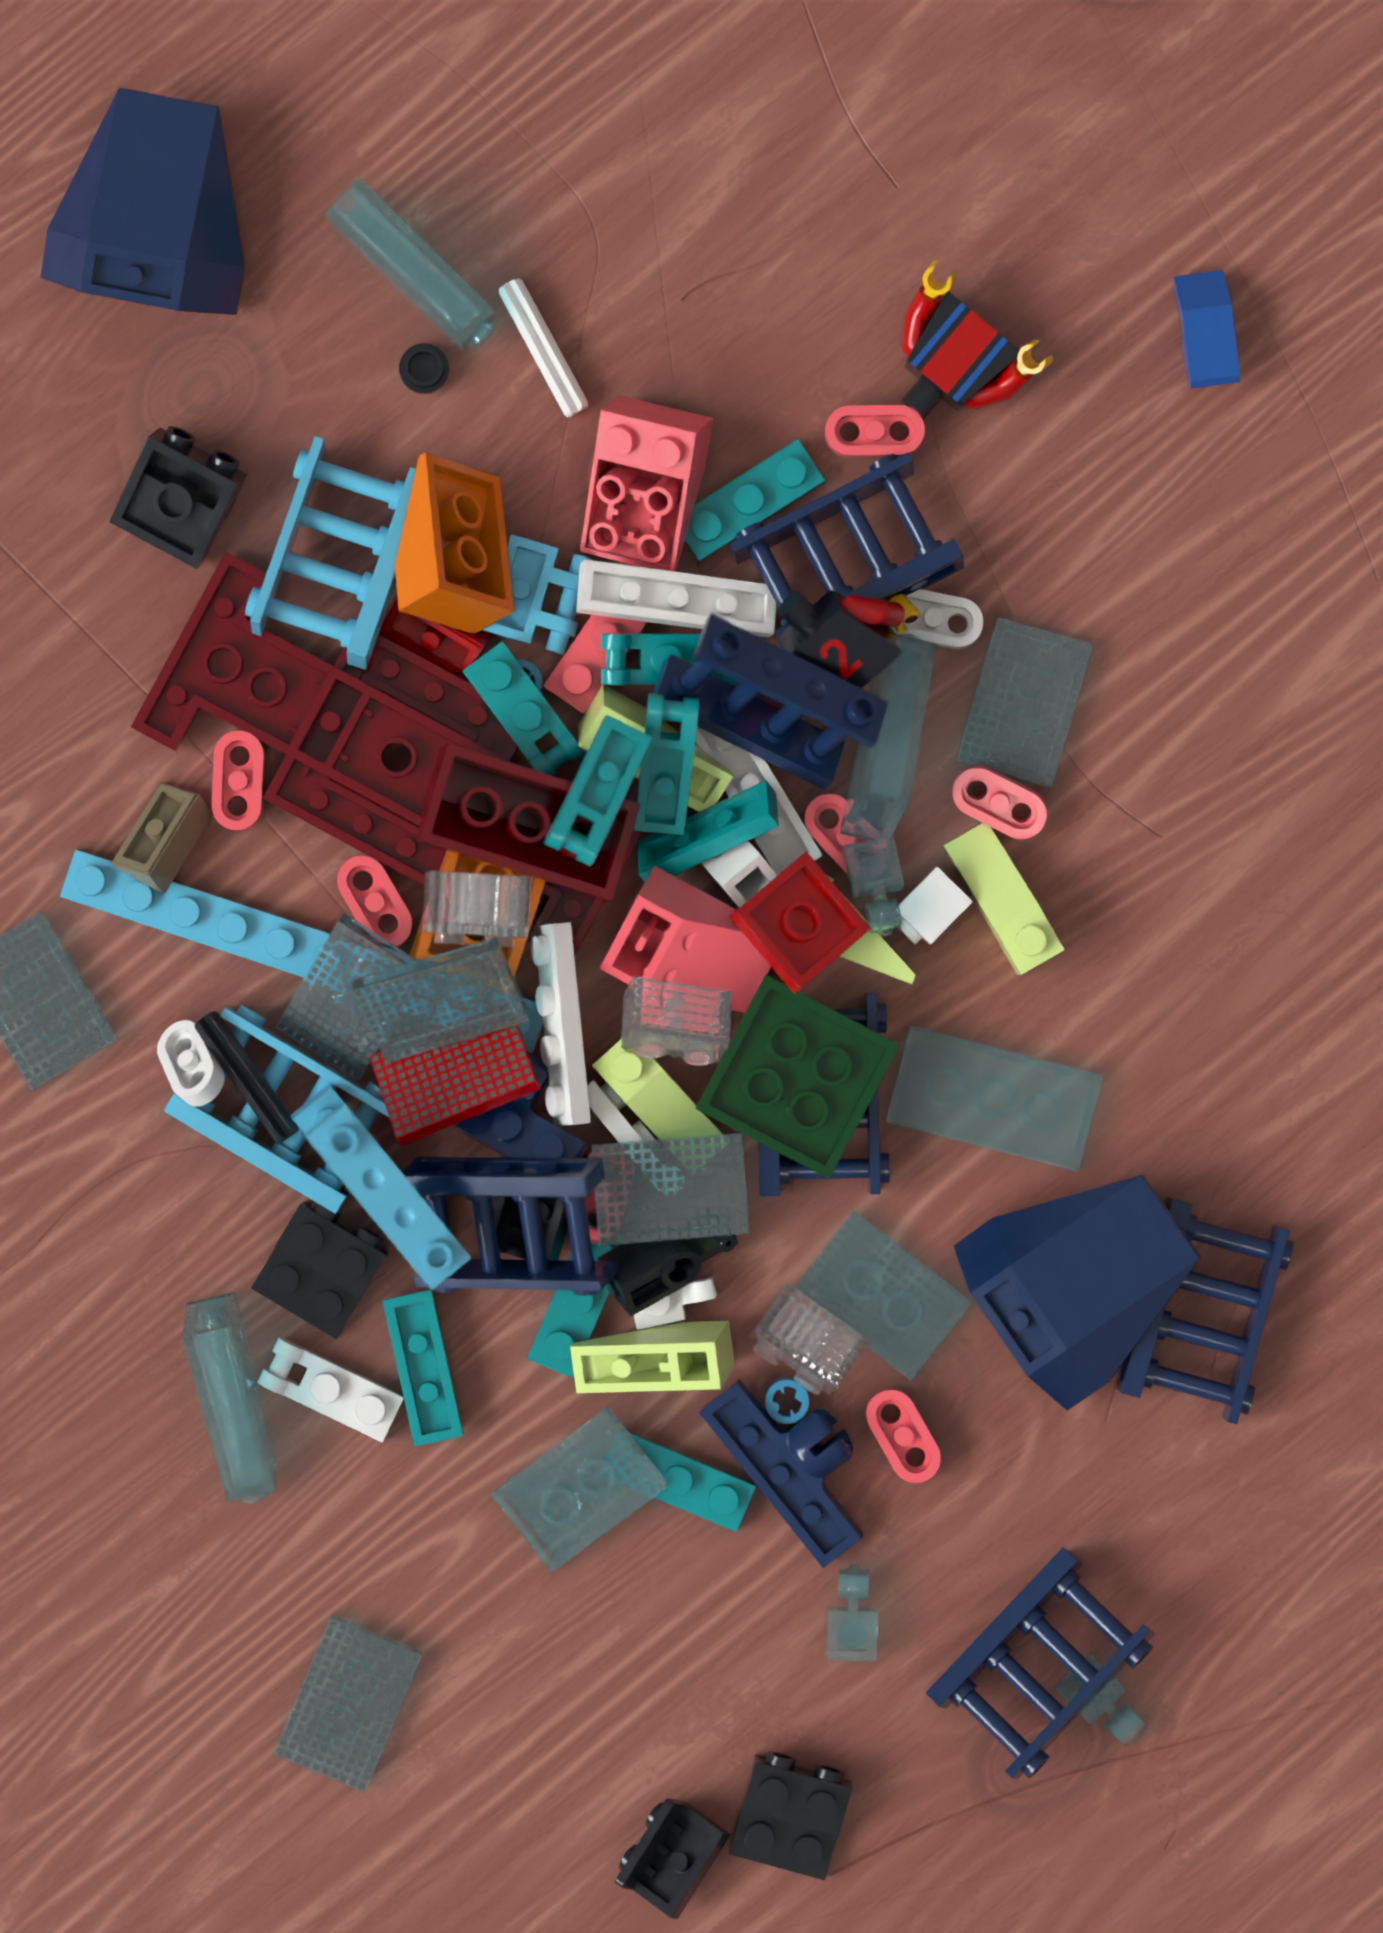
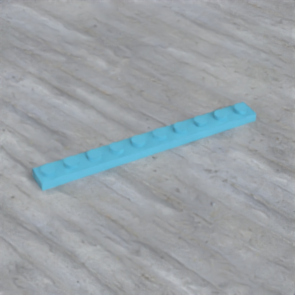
M75 849L60 894L62 898L308 979L307 976L310 973L314 976L312 981L316 982L319 979L323 982L322 984H327L338 989L336 986L340 983L344 986L342 991H346L348 988L352 991L351 994L354 995L359 987L365 990L372 987V985L377 986L378 984L374 982L378 978L382 981L380 984L382 989L376 992L372 991L370 994L381 1001L388 999L389 996L396 997L393 994H388L387 990L383 988L384 983L388 982L389 976L395 980L400 979L402 975L405 977L409 976L414 983L422 981L424 984L418 987L416 983L414 988L410 989L411 992L416 991L417 996L412 997L411 994H407L408 998L405 1002L410 1001L411 1006L405 1007L403 1001L400 1000V995L406 994L404 991L398 993V1001L392 1004L388 1002L389 1004L387 1005L394 1007L399 1002L403 1005L400 1010L408 1012V1009L413 1008L415 1013L412 1014L418 1016L426 1012L427 1019L433 1020V1018L439 1017V1023L445 1025L447 1022H455V1020L484 1010L481 1004L487 1003L489 1008L492 1006L490 1002L496 1000L497 1003H501L500 999L506 997L513 1007L529 1053H534L543 1026V1016L539 1014L535 1001L517 995V999L511 1001L509 996L514 994H508V992L503 991L504 995L498 996L497 992L501 990L490 987L491 991L485 992L484 987H487L486 985L478 983L479 986L472 987L471 983L474 981L465 979V982L460 983L458 978L461 977L452 974L453 977L447 978L445 975L447 972L439 970V973L434 974L432 969L435 968L384 952L386 956L382 958L379 956L381 950H377L374 953L370 950L371 947H365L354 941L352 942L356 944V947L353 949L349 946L351 940H348L345 944L341 941L342 937L338 936L336 938L330 933L176 882H172L168 890L163 893L115 868L111 864L112 861ZM330 937L335 940L334 945L328 942ZM339 943L344 946L342 951L336 948ZM326 945L331 947V950L329 952L324 950V947ZM360 947L365 950L363 955L358 952ZM347 949L352 951V954L350 956L345 954ZM334 950L340 953L338 958L332 955ZM321 952L327 955L325 960L320 957ZM368 952L373 955L372 960L366 957ZM355 954L361 957L359 962L353 959ZM343 956L348 959L346 963L341 961ZM330 957L335 960L333 965L328 962ZM389 957L395 959L393 964L387 961ZM377 958L382 961L380 966L374 963ZM317 959L323 962L321 966L315 964ZM364 960L369 962V965L367 967L362 965V962ZM351 961L357 964L354 969L349 966ZM398 962L403 965L401 970L396 967ZM338 963L344 966L342 971L336 968ZM385 964L390 966L389 971L383 968ZM325 965L331 967L329 972L324 970ZM372 965L378 968L376 973L370 970ZM313 966L319 969L316 974L311 971ZM359 967L365 970L363 975L358 972ZM406 968L412 971L410 975L404 972ZM347 969L352 971L350 976L345 973ZM394 969L399 972L397 977L391 974ZM334 970L340 973L338 977L332 975ZM381 971L386 974L384 978L379 976ZM429 971L430 975L424 977L422 972ZM321 972L327 975L325 979L320 977ZM368 972L373 975L371 980L366 977ZM415 973H419L421 976L418 981L412 978ZM355 974L361 977L359 981L353 979ZM442 975L443 980L437 981L436 976ZM342 976L348 978L346 983L341 981ZM330 977L336 980L333 985L328 982ZM432 978L433 983L427 984L426 979ZM363 980L369 982L367 987L362 985ZM400 980L405 990L410 981L403 982ZM455 980L456 984L450 986L448 981ZM351 981L357 984L354 989L349 986ZM393 982L389 990L395 989L396 991H398L395 983ZM445 982L447 987L440 988L439 984ZM467 984L469 989L463 990L461 986ZM435 985L437 990L431 991L429 987ZM458 987L459 992L453 993L452 988ZM426 988L427 993L421 994L420 989ZM481 989L482 993L476 995L474 990ZM448 990L450 994L444 996L442 991ZM364 991L363 995H360V997L369 999L366 997V991ZM380 991L386 993L384 998H379L378 993ZM471 991L472 996L466 998L465 993ZM439 993L440 997L434 999L432 994ZM493 993L495 998L489 999L487 995ZM461 994L463 999L456 1000L455 996ZM429 995L431 1000L424 1001L423 997ZM484 996L485 1001L479 1002L477 997ZM451 997L453 1002L447 1003L446 998ZM419 998L421 1003L415 1004L413 1000ZM474 999L475 1003L470 1005L468 1000ZM442 1000L443 1004L437 1006L436 1001ZM464 1001L466 1006L460 1007L458 1003ZM519 1002L520 1007L514 1008L513 1003ZM432 1003L434 1007L428 1009L426 1004ZM455 1004L456 1009L450 1010L449 1006ZM422 1005L424 1010L418 1011L417 1007ZM477 1006L479 1010L473 1012L471 1007ZM445 1007L447 1012L441 1013L439 1008ZM468 1009L469 1013L463 1015L461 1010ZM522 1009L524 1014L517 1015L516 1011ZM436 1010L437 1014L431 1016L429 1011ZM458 1011L460 1016L453 1017L452 1013ZM448 1014L450 1019L444 1020L442 1016ZM525 1016L527 1021L520 1022L519 1018Z

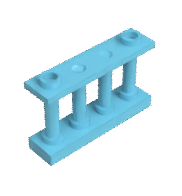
M315 436L310 451L301 449L297 458L293 478L299 479L262 588L255 586L252 588L246 605L245 615L251 617L252 633L262 636L269 617L340 640V646L348 648L346 651L347 664L367 670L396 585L395 562L416 469L410 467L405 482L397 480L393 484L323 461L325 456L324 439ZM316 480L389 503L388 508L395 510L390 527L381 525L378 530L307 507ZM300 525L372 548V554L379 556L374 573L365 571L364 575H360L292 553L291 551ZM284 571L356 594V600L363 602L358 620L349 618L346 622L275 599Z
M243 1004L240 1005L237 1011L231 1007L224 1008L220 1017L234 1024L231 1031L243 1048L252 1035L277 1050L263 1074L275 1093L293 1062L296 1061L320 1076L304 1104L329 1084L334 1091L339 1087L363 1101L355 1116L367 1131L370 1130L380 1112L389 1117L378 1084L369 1081L365 1088L264 1028L263 1025L267 1019ZM173 1094L164 1112L336 1214L341 1210L349 1194L340 1189L343 1182L326 1163L324 1168L318 1167L316 1172L313 1173L298 1164L301 1158L298 1151L306 1140L305 1134L300 1128L284 1142H275L271 1148L255 1138L259 1131L255 1128L259 1118L247 1102L239 1116L233 1115L228 1122L212 1112L216 1105L212 1101L203 1106L194 1107L188 1105L178 1095Z
M329 1084L290 1115L305 1134L304 1136L431 1290L435 1289L471 1259L469 1254Z

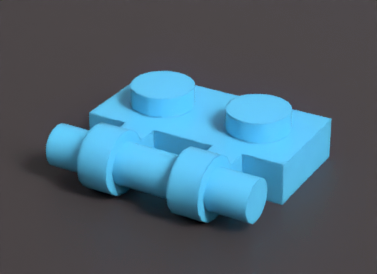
M511 534L507 547L514 612L484 628L483 631L531 645L536 627L550 630L545 650L564 655L569 637H575L579 624L574 620L577 614L580 563L584 560L592 559L573 554L569 571H563L554 568L559 548ZM549 583L563 588L555 615L541 611Z

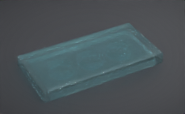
M910 1025L885 1122L1079 1172L1103 1075Z

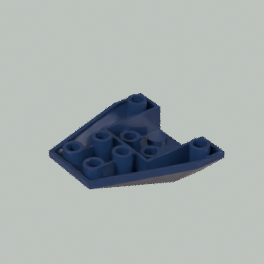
M120 87L47 229L40 278L83 293L176 311L237 315L245 262L220 107Z
M1143 1174L993 1217L953 1245L971 1296L1027 1377L1067 1411L1110 1382L1201 1258Z

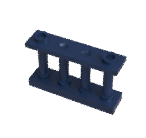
M909 453L898 458L894 454L882 457L869 467V473L765 526H763L762 522H758L742 529L736 534L737 540L730 543L736 563L739 564L751 557L753 558L778 608L793 592L770 548L794 535H797L826 592L837 591L844 597L855 594L889 601L896 595L903 594L908 596L920 589L923 590L964 569V558L956 541L953 539L945 544L941 540L935 541L903 481L914 475L913 461ZM886 489L917 548L914 554L916 559L900 567L896 563H890L859 502ZM839 512L842 513L873 572L870 576L871 582L855 590L852 586L845 585L814 526ZM783 619L781 621L782 627L775 630V634L780 647L785 650L781 635L790 624Z
M712 613L707 617L693 658L697 661L692 665L670 654L662 664L652 693L664 695V700L683 702L684 697L699 698L697 727L822 789H825L833 782L844 748V740L847 737L870 748L876 744L889 702ZM717 670L741 683L736 687L712 674ZM761 692L785 705L780 709L756 696ZM805 714L828 726V728L824 731L800 718Z
M865 993V1008L833 1009L876 1033H887L886 1003H877V993ZM877 1088L857 1128H867L868 1158L840 1159L830 1179L868 1178V1191L870 1194H880V1183L890 1182L889 1153H880L879 1091ZM758 1142L760 1196H780V1185H789L790 1180L828 1179L794 1160H789L785 1155H779V1152Z
M416 1157L401 1172L419 1195L426 1200L428 1206L450 1232L445 1197L448 1195H466V1199L472 1201L481 1259H470L435 1288L437 1292L449 1293L461 1288L573 1290V1293L576 1295L587 1296L602 1291L619 1271L618 1261H594L585 1198L605 1178L602 1158ZM512 1196L513 1200L518 1201L527 1260L501 1259L491 1197ZM540 1196L559 1197V1200L565 1202L573 1260H547L538 1202ZM419 1274L414 1278L415 1287L429 1288Z
M1168 1197L1166 1208L1190 1242L1194 1240L1264 1259L1257 1288L1194 1271L1188 1274L1179 1287L1180 1289L1251 1307L1244 1336H1239L1171 1317V1312L1164 1310V1307L1124 1361L1116 1389L1120 1393L1140 1398L1143 1387L1151 1389L1152 1385H1157L1225 1404L1222 1418L1227 1422L1237 1424L1240 1413L1247 1415L1253 1401L1255 1387L1249 1385L1248 1382L1279 1269L1287 1270L1294 1242L1287 1240L1289 1230L1273 1225L1270 1240L1197 1221V1215L1190 1214L1193 1204ZM1167 1336L1237 1355L1238 1358L1231 1384L1159 1366L1158 1360L1151 1358L1156 1339L1164 1341Z
M1064 1547L926 1692L941 1708L947 1709L951 1703L957 1708L962 1705L1016 1758L1005 1770L1013 1779H1019L1023 1773L1028 1778L1035 1775L1050 1758L1045 1750L1126 1664L1134 1669L1153 1649V1646L1148 1641L1155 1633L1148 1626L1142 1625L1133 1635L1078 1582L1081 1577L1076 1571L1083 1563ZM1054 1594L1060 1599L1065 1596L1119 1648L1118 1652L1100 1671L1044 1618L1046 1612L1042 1607ZM1020 1630L1025 1635L1031 1633L1085 1685L1065 1708L1010 1655L1012 1649L1007 1644ZM986 1666L991 1671L997 1669L1050 1721V1724L1031 1744L975 1691L978 1686L973 1680Z

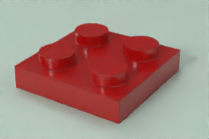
M807 851L729 916L794 994L871 929Z

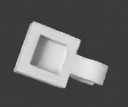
M713 1276L693 1280L687 1286L636 1313L634 1319L637 1330L686 1320L684 1304L716 1298L717 1292Z

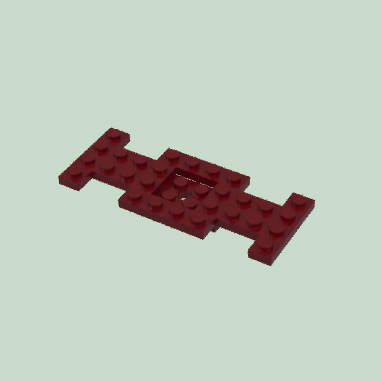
M225 551L131 728L177 752L201 708L249 735L255 736L260 741L286 754L263 799L432 890L447 850L418 841L425 796L440 747L450 743L512 763L511 760L518 746L472 684L380 634L378 635L367 670L347 664L346 651L348 648L345 647L333 666L265 629L262 636L253 634L251 623L248 620L249 616L245 615V609L252 588L254 586L262 588L267 573ZM394 743L405 744L411 751L412 759L410 765L400 772L388 770L383 762L385 749ZM633 778L624 799L633 802L637 801L638 778ZM633 828L622 869L643 831H634ZM546 881L542 893L550 898L534 926L571 922L575 958L605 900ZM534 927L526 940L531 943L532 937L535 936Z

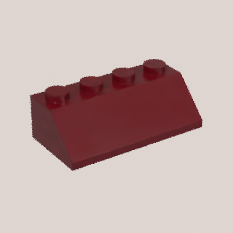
M447 743L439 749L426 792L418 841L612 901L641 804L626 799L623 800L591 866H588L576 860L577 854L563 847L557 851L544 844L546 835L557 817L573 782ZM576 816L570 829L586 836L593 823Z

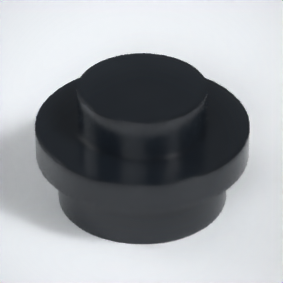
M421 343L410 347L403 354L399 364V373L403 383L410 390L419 394H430L439 390L447 381L449 363L445 354L438 347Z

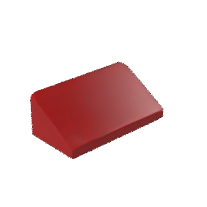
M398 596L379 632L381 636L465 681L467 677L462 671L481 657L493 634L483 630L472 634L401 612L398 606Z

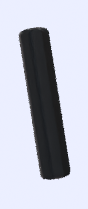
M213 1011L199 1019L195 1023V1030L274 1141L281 1143L294 1135L299 1129L298 1125L290 1117L291 1114L222 1017H220V1014Z

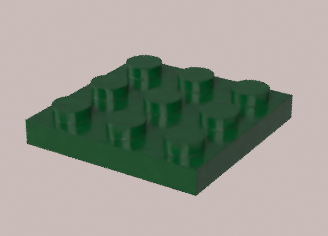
M765 975L695 1109L830 1179L900 1045L800 992L794 994L787 985Z

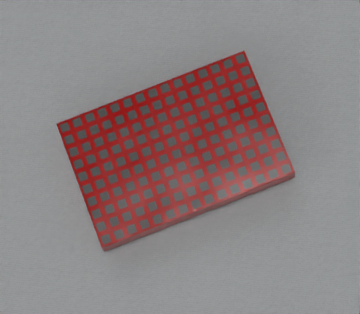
M509 1001L498 1003V1005L469 1015L472 1021L466 1022L464 1017L461 1019L463 1022L457 1025L456 1022H452L453 1026L451 1027L445 1025L443 1026L444 1029H435L434 1032L425 1033L406 1042L409 1047L403 1048L399 1044V1050L393 1051L391 1047L389 1048V1053L384 1054L382 1051L369 1056L395 1137L401 1146L541 1089L517 1018ZM509 1005L511 1009L505 1011L503 1006ZM500 1008L501 1012L495 1014L493 1009ZM490 1010L492 1015L485 1016L484 1012ZM512 1012L514 1017L508 1018L506 1013ZM480 1013L482 1018L476 1019L474 1015ZM503 1015L504 1019L498 1021L497 1016ZM493 1018L495 1022L488 1023L487 1019ZM515 1019L517 1024L511 1025L510 1020ZM483 1020L485 1025L479 1026L478 1022ZM506 1022L507 1027L501 1028L500 1023ZM474 1023L475 1028L469 1029L468 1024ZM496 1025L498 1029L492 1031L490 1026ZM465 1026L466 1030L460 1032L458 1027ZM487 1027L488 1032L482 1033L481 1029ZM455 1029L456 1033L450 1034L449 1030ZM477 1030L479 1035L473 1036L471 1032ZM445 1031L447 1036L441 1037L439 1033ZM468 1033L469 1038L463 1039L462 1034ZM436 1034L437 1039L431 1040L430 1035ZM458 1036L460 1040L454 1042L452 1037ZM426 1037L428 1041L422 1043L420 1038ZM449 1039L450 1043L444 1045L442 1040ZM417 1040L418 1044L412 1046L411 1041ZM439 1041L441 1046L434 1047L433 1043ZM429 1044L431 1049L425 1050L424 1045ZM420 1047L421 1051L416 1053L414 1048ZM411 1050L412 1054L406 1055L404 1051ZM401 1052L403 1057L396 1058L395 1054ZM391 1055L393 1060L387 1061L386 1056Z

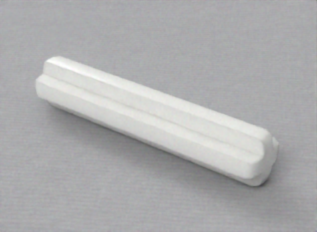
M517 278L505 283L499 288V295L563 414L566 417H571L582 412L588 407V401L523 280Z

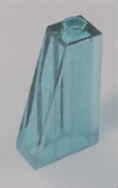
M360 177L326 211L324 215L332 231L462 353L469 345L474 349L479 348L494 332L496 327L491 323L496 318L494 309Z
M895 634L903 653L872 679L870 693L889 702L876 744L872 748L860 742L858 744L840 827V834L888 845L910 802L937 645L922 641L919 637L912 634Z
M231 1292L189 1302L186 1304L182 1339L227 1502L241 1500L244 1503L260 1501L266 1498L270 1492L277 1491L278 1471L236 1293Z

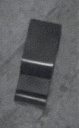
M706 1208V1215H700L699 1212L697 1217L692 1219L696 1220L697 1226H690V1221L686 1223L687 1227L679 1226L676 1229L670 1228L669 1224H666L667 1228L660 1229V1225H657V1229H649L641 1233L647 1234V1240H641L640 1234L637 1236V1241L629 1240L598 1257V1261H618L619 1271L608 1282L606 1287L630 1317L687 1286L699 1274L701 1263L722 1251L729 1252L739 1244L736 1234L731 1233V1228L727 1224H721V1217L717 1213L710 1215L709 1208ZM710 1218H716L717 1224L711 1225ZM700 1219H706L707 1225H700ZM727 1227L728 1234H721V1228ZM711 1228H717L718 1234L711 1235ZM701 1229H707L708 1235L701 1236ZM687 1230V1237H681V1231ZM691 1230H697L698 1236H691ZM677 1231V1238H671V1232ZM661 1232H667V1238L661 1239ZM651 1233H657V1239L651 1240Z

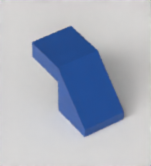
M1223 270L1174 276V295L1182 323V356L1190 389L1240 382L1232 303Z

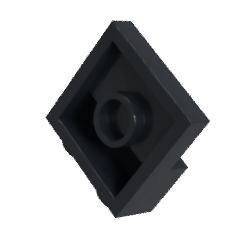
M169 426L167 430L158 428L148 436L109 522L198 569L203 564L222 522L229 516L248 474L237 469L240 463L234 456L221 450H213L209 454L194 446L193 444L196 439L188 431L175 426Z
M315 1201L312 1206L302 1202L276 1243L275 1249L251 1289L337 1339L389 1252L380 1248L384 1240L370 1230L358 1225L355 1231H352L337 1222L341 1216L339 1212L335 1214Z
M768 1751L766 1757L755 1755L730 1844L729 1854L825 1880L852 1791L851 1781L843 1779L845 1774L843 1771L830 1766L817 1764L814 1771L795 1766L796 1759L783 1753Z

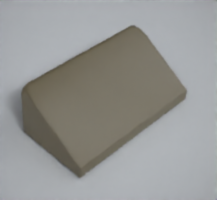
M160 782L111 864L154 890L165 893L210 821L213 814L212 810L200 794Z

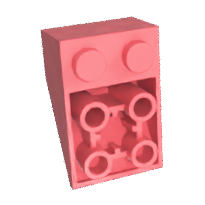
M621 395L601 410L580 552L639 567L676 572L706 467L713 425L712 417Z
M654 866L599 969L644 993L745 1013L771 966L729 917L736 909Z

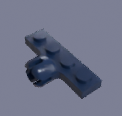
M529 1053L541 1088L540 1090L451 1126L505 1158H582L588 1148L584 1141L533 1113V1105L549 1081V1075L546 1065L531 1053Z
M740 1379L700 1409L699 1414L822 1568L826 1567L863 1538L864 1533L828 1490L824 1481L829 1474L848 1461L853 1452V1444L845 1429H842L822 1444L821 1440L833 1431L832 1426L838 1422L829 1412L824 1409H816L792 1428L782 1429L776 1425Z

